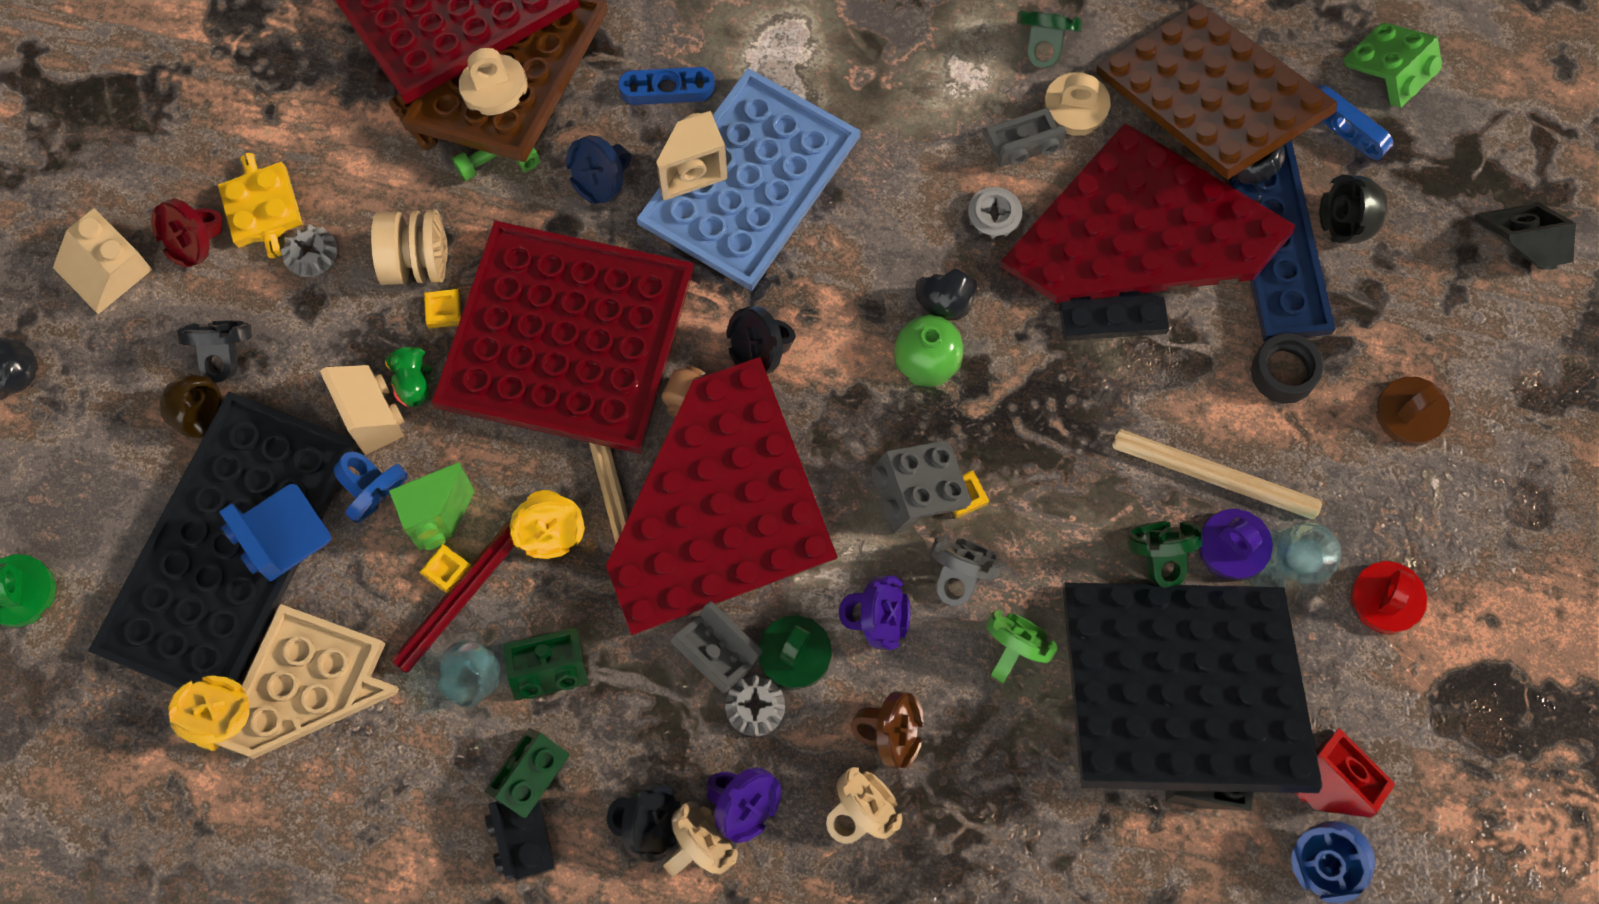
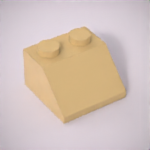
M711 111L702 114H691L684 120L678 121L656 161L663 201L728 179L725 144Z
M95 208L66 230L53 269L97 314H100L152 271V268L138 251Z
M368 365L325 367L319 370L348 432L365 455L404 437L399 426L405 422L396 403L389 405L385 395L391 392L382 374L375 376Z

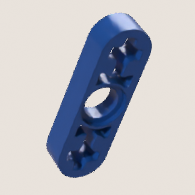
M704 67L631 70L625 72L618 82L622 100L630 105L702 102L710 99L715 92L714 75L709 69ZM664 80H671L676 84V87L670 92H663L659 90L658 85ZM682 80L686 81V90H682ZM698 80H703V88H697ZM648 82H652L653 92L648 91ZM631 84H638L637 91L631 92Z
M1325 85L1316 86L1337 101L1336 112L1321 122L1368 158L1374 160L1381 159L1393 146L1391 135L1331 88Z

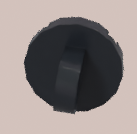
M750 306L735 311L729 320L726 331L727 339L731 338L732 347L728 349L735 365L761 357L767 374L774 372L779 366L782 354L789 351L796 338L792 327L781 320L774 319L764 308Z
M237 320L212 321V323H208V326L199 327L197 323L183 325L177 329L179 344L196 346L198 367L201 374L210 377L213 382L217 383L225 381L235 374L238 364L236 343L252 338V332L249 323ZM214 355L220 357L224 363L222 373L216 371L212 365Z
M646 783L634 791L630 798H617L609 806L607 812L608 827L613 834L622 837L624 847L632 858L649 863L660 861L666 856L663 854L668 847L673 848L677 838L673 832L671 819L674 812L681 805L680 801H675L673 794H676L673 788L661 783Z

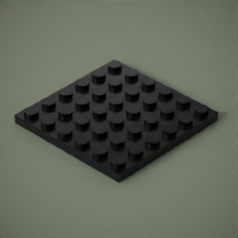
M1064 583L1063 600L1081 788L1319 794L1323 785L1285 587L1173 585L1163 588L1158 584Z

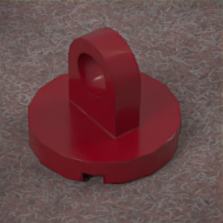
M174 198L166 200L154 208L151 225L157 242L162 240L166 247L162 249L166 257L175 264L188 268L204 262L208 257L209 239L221 233L222 216L219 212L212 209H193L186 202Z

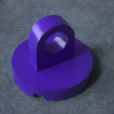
M1236 508L1221 510L1211 516L1202 528L1203 544L1199 548L1200 558L1208 570L1222 579L1249 580L1259 574L1271 559L1273 542L1270 531L1260 518L1249 511Z
M894 575L875 576L868 583L864 593L847 595L840 603L838 611L841 623L848 629L863 631L870 646L877 650L897 649L900 645L898 643L899 639L905 638L909 630L911 618L908 594H902L900 588L904 586L902 581ZM860 602L861 619L856 622L852 612L855 605Z
M760 767L747 769L738 775L730 772H719L709 777L706 794L707 798L716 805L714 820L715 827L719 833L732 842L742 843L753 839L765 829L766 826L763 823L768 816L773 818L778 810L781 799V785L770 772Z

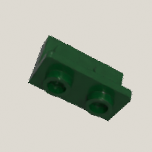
M576 627L503 644L507 680L514 699L517 701L532 699L557 691L571 690L588 684Z
M528 728L484 792L521 817L526 818L569 757V753L542 733Z

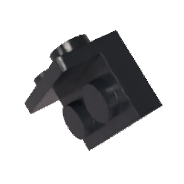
M540 799L526 818L521 817L504 804H498L497 802L488 804L490 814L485 815V823L489 837H496L499 852L494 853L493 856L499 876L505 875V879L508 882L515 883L557 870Z

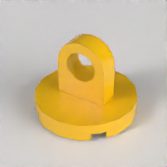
M541 490L530 494L527 500L521 503L513 512L510 521V534L514 545L518 549L520 547L522 550H525L526 555L541 559L560 557L570 552V547L574 546L575 543L578 545L582 540L585 529L581 509L572 500L550 490Z
M207 676L202 677L203 681L194 684L190 681L182 685L173 694L168 705L171 728L178 737L190 743H196L198 747L215 751L219 748L215 743L222 742L236 735L246 725L250 709L248 696L245 694V690L240 683L228 677Z

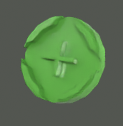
M996 610L991 612L985 623L986 629L997 641L1006 646V649L994 668L991 677L1004 683L1019 655L1042 663L1052 661L1058 650L1057 644L1054 640H1051L1050 643L1045 640L1048 635L1042 628L1014 613H1009L1007 617L1001 616L1003 614L1002 610Z

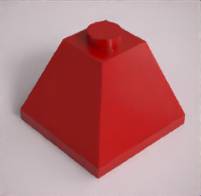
M1338 728L1316 749L1323 785L1319 794H1295L1302 801L1309 803L1316 811L1372 818L1380 810L1395 783Z

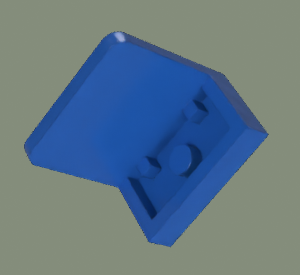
M295 484L287 485L245 514L233 504L219 511L226 522L221 527L234 545L239 542L245 550V553L240 557L247 568L253 574L259 571L270 582L330 543L332 538L307 498Z

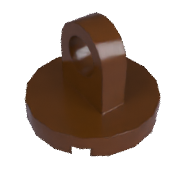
M1402 377L1392 381L1379 395L1377 401L1378 410L1376 414L1380 426L1388 436L1402 444L1409 443L1415 444L1414 446H1423L1434 441L1447 428L1451 415L1449 402L1442 390L1431 381L1420 377Z
M905 691L892 692L884 700L881 708L864 707L859 709L850 724L851 731L859 741L867 745L877 746L879 756L884 765L890 768H907L916 759L922 743V737H917L918 727L923 728L924 724L922 707L914 694L906 693ZM866 724L873 726L876 730L868 727Z

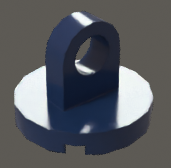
M588 135L572 142L567 150L565 162L566 168L571 170L573 176L569 178L573 188L588 202L598 204L616 198L621 192L624 181L623 171L628 167L632 156L621 144L611 146L599 136Z

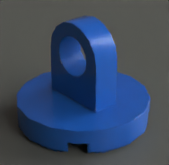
M357 452L344 453L334 466L335 477L356 498L345 511V515L354 523L362 522L379 508L377 504L380 501L383 502L387 495L391 496L389 490L403 485L408 473L400 464H395L382 473L364 455ZM348 466L355 468L360 475L351 472Z

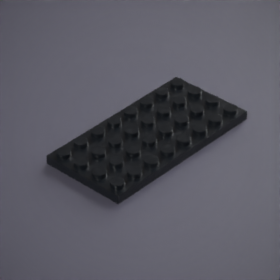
M228 391L88 652L177 689L190 681L193 684L203 681L202 677L207 676L228 677L239 683L300 563L271 582L259 571L253 574L240 557L245 553L241 544L238 542L234 545L221 527L226 522L219 511L233 504L245 514L287 485L295 484L300 488L322 521L340 485V482L335 477L334 466L344 453L357 452L359 446L356 441Z

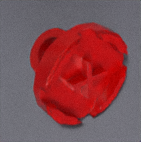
M1391 561L1373 563L1357 575L1351 586L1350 601L1352 607H1355L1359 615L1358 618L1365 626L1378 633L1393 635L1407 631L1420 622L1427 609V593L1423 582L1413 570L1401 563Z

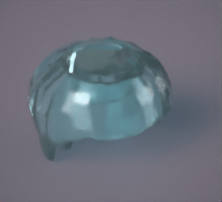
M1319 523L1295 524L1293 528L1287 529L1278 541L1276 555L1278 567L1285 575L1299 584H1322L1330 579L1332 574L1337 572V567L1341 560L1340 543L1333 532Z
M461 640L447 648L439 663L441 673L437 686L451 702L462 708L475 707L493 694L500 684L501 668L499 661L493 654V651L486 649L483 644H477L471 640Z

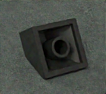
M1541 203L1475 214L1476 222L1523 258L1535 264L1539 269H1556L1559 265L1572 263L1574 260L1576 223Z

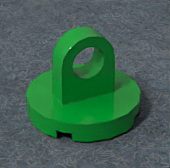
M13 554L0 559V625L21 628L33 624L41 618L40 615L44 613L45 609H49L54 602L57 588L54 574L42 561L30 555Z

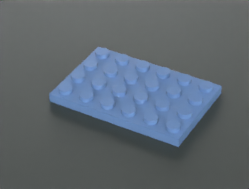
M748 68L713 114L725 144L728 179L663 201L659 188L637 217V224L752 291L857 143L861 130Z

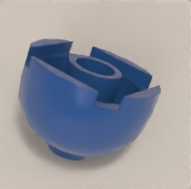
M1324 821L1309 827L1297 840V844L1291 854L1293 872L1300 885L1307 891L1310 888L1315 894L1321 896L1320 900L1327 903L1343 904L1356 899L1371 883L1376 867L1375 853L1367 837L1356 827L1342 821Z

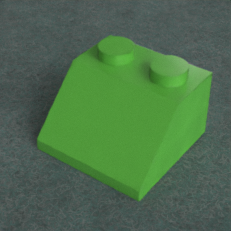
M460 462L391 489L389 492L404 531L420 551L424 548L426 550L439 548L442 544L446 543V539L454 537L475 490Z

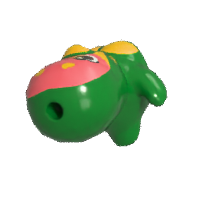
M419 347L397 349L384 361L386 367L394 374L391 377L394 396L399 403L406 407H418L425 403L430 396V389L423 373L431 371V366L422 363L425 351Z

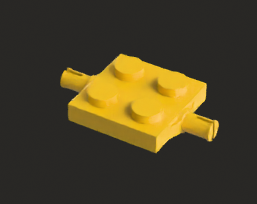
M246 153L247 158L243 154L240 156L244 174L218 184L233 243L240 248L254 242H264L268 258H276V255L280 257L282 253L278 237L287 230L303 225L287 168L281 161L258 169L254 154Z

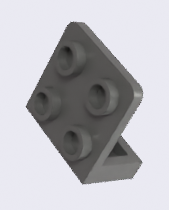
M947 441L886 451L871 468L872 482L879 491L883 502V514L887 522L890 523L893 534L907 531L919 518L966 509L971 504V498L952 446Z

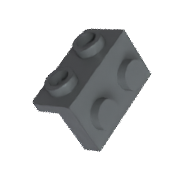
M1049 108L986 127L985 136L1000 167L1009 164L1012 166L1020 165L1029 158L1040 154L1045 156L1053 154L1062 147L1066 135L1064 126L1057 127Z
M712 601L704 605L700 615L675 634L671 641L723 694L754 668L762 654V650L751 636L745 634L731 620L729 615L724 610L719 609Z

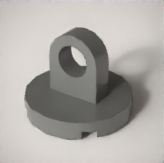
M940 536L935 539L930 552L932 557L943 565L937 582V592L941 600L947 605L954 607L962 606L972 599L980 579H999L1004 562L1002 559H997L996 562L997 555L980 544L966 539H957L956 543L948 542V536ZM950 578H957L962 581L965 587L963 596H955L950 592L948 588Z

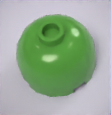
M923 315L915 317L903 326L896 337L893 356L896 368L900 373L902 371L909 378L910 382L915 385L932 387L946 383L950 377L957 373L961 367L964 346L961 334L953 323L940 316Z

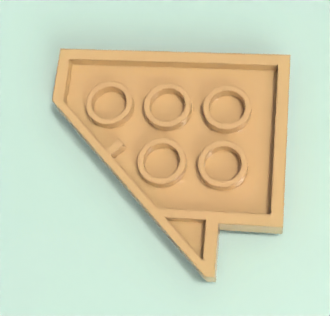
M280 604L242 684L245 694L248 696L250 709L246 725L236 735L215 744L255 759L396 695L399 691L398 687L371 677L385 643L382 640Z

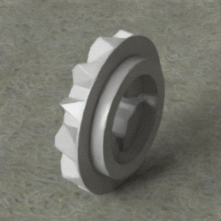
M988 187L978 191L972 197L967 213L970 218V225H974L977 228L979 235L985 233L994 239L996 236L1001 235L1007 237L1010 232L1018 228L1022 218V206L1019 199L1009 190L1001 187ZM994 203H996L998 213L1004 214L999 215L996 222H993L991 214H988L991 208H993Z
M311 224L307 228H295V232L290 237H285V245L280 249L286 267L292 273L303 277H313L327 271L335 262L338 252L337 243L333 235L324 227L317 228ZM313 243L314 248L319 254L308 252L304 256L300 246L309 247Z
M757 675L740 679L729 690L725 703L726 715L731 725L740 733L748 736H762L773 731L782 721L785 713L784 696L781 689L771 679L762 678ZM754 691H757L760 702L772 705L759 709L757 721H753L750 708L739 706V704L744 705L751 702Z

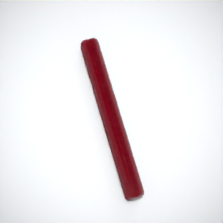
M510 521L501 528L392 657V663L402 672L408 673L514 548L515 545L510 534Z

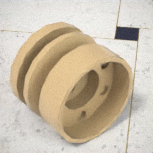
M426 210L424 218L421 211H412L408 227L402 213L399 211L375 213L371 227V244L374 269L380 285L407 284L410 268H412L417 283H426L428 276L433 283L443 282L448 249L446 234L438 210Z

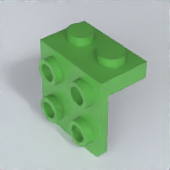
M1382 23L1344 58V65L1347 68L1386 79L1390 105L1401 108L1442 69L1438 36L1389 23Z

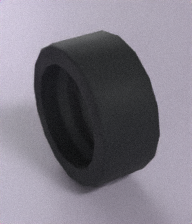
M1281 333L1267 339L1254 356L1251 365L1252 380L1259 392L1268 399L1283 404L1296 403L1306 398L1322 379L1324 370L1322 354L1316 345L1304 336L1294 333ZM1285 351L1300 358L1307 370V376L1303 383L1290 386L1282 384L1273 378L1267 367L1270 355L1274 352Z

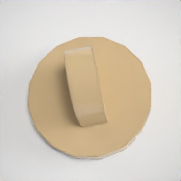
M482 48L474 51L468 57V66L463 70L459 79V92L466 106L471 110H478L484 115L502 114L514 108L520 102L519 98L523 93L525 95L528 89L527 77L521 64L510 56L499 54L498 51L492 48Z
M1082 72L1067 73L1057 77L1049 85L1043 101L1044 109L1049 108L1057 127L1064 126L1066 134L1072 136L1087 135L1099 126L1101 127L1105 123L1111 107L1110 94L1105 85L1094 76Z
M852 767L838 778L836 786L841 801L835 805L827 816L826 821L827 831L837 842L844 844L853 843L866 832L876 838L887 839L901 828L902 814L900 812L896 815L894 807L897 805L896 799L887 786L874 774L868 771L861 774L859 768ZM847 815L851 817L855 822L856 828L854 830L842 828L838 823V816Z
M690 801L683 804L674 812L671 819L673 832L681 847L662 866L672 877L676 876L692 861L710 873L722 874L736 863L738 857L737 848L732 850L730 845L732 841L722 836L715 827L714 812L705 806H702L700 809L696 808V802Z

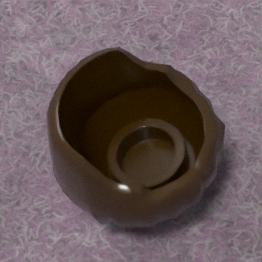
M194 374L182 375L174 382L169 383L160 396L161 416L164 422L180 434L191 438H202L221 406L222 393L218 385L210 377Z

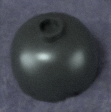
M1342 174L1333 178L1329 184L1334 185L1329 193H1323L1320 202L1319 216L1323 231L1329 229L1330 235L1333 237L1329 239L1332 242L1346 244L1361 243L1375 236L1382 229L1388 211L1387 198L1382 187L1372 179L1364 176Z

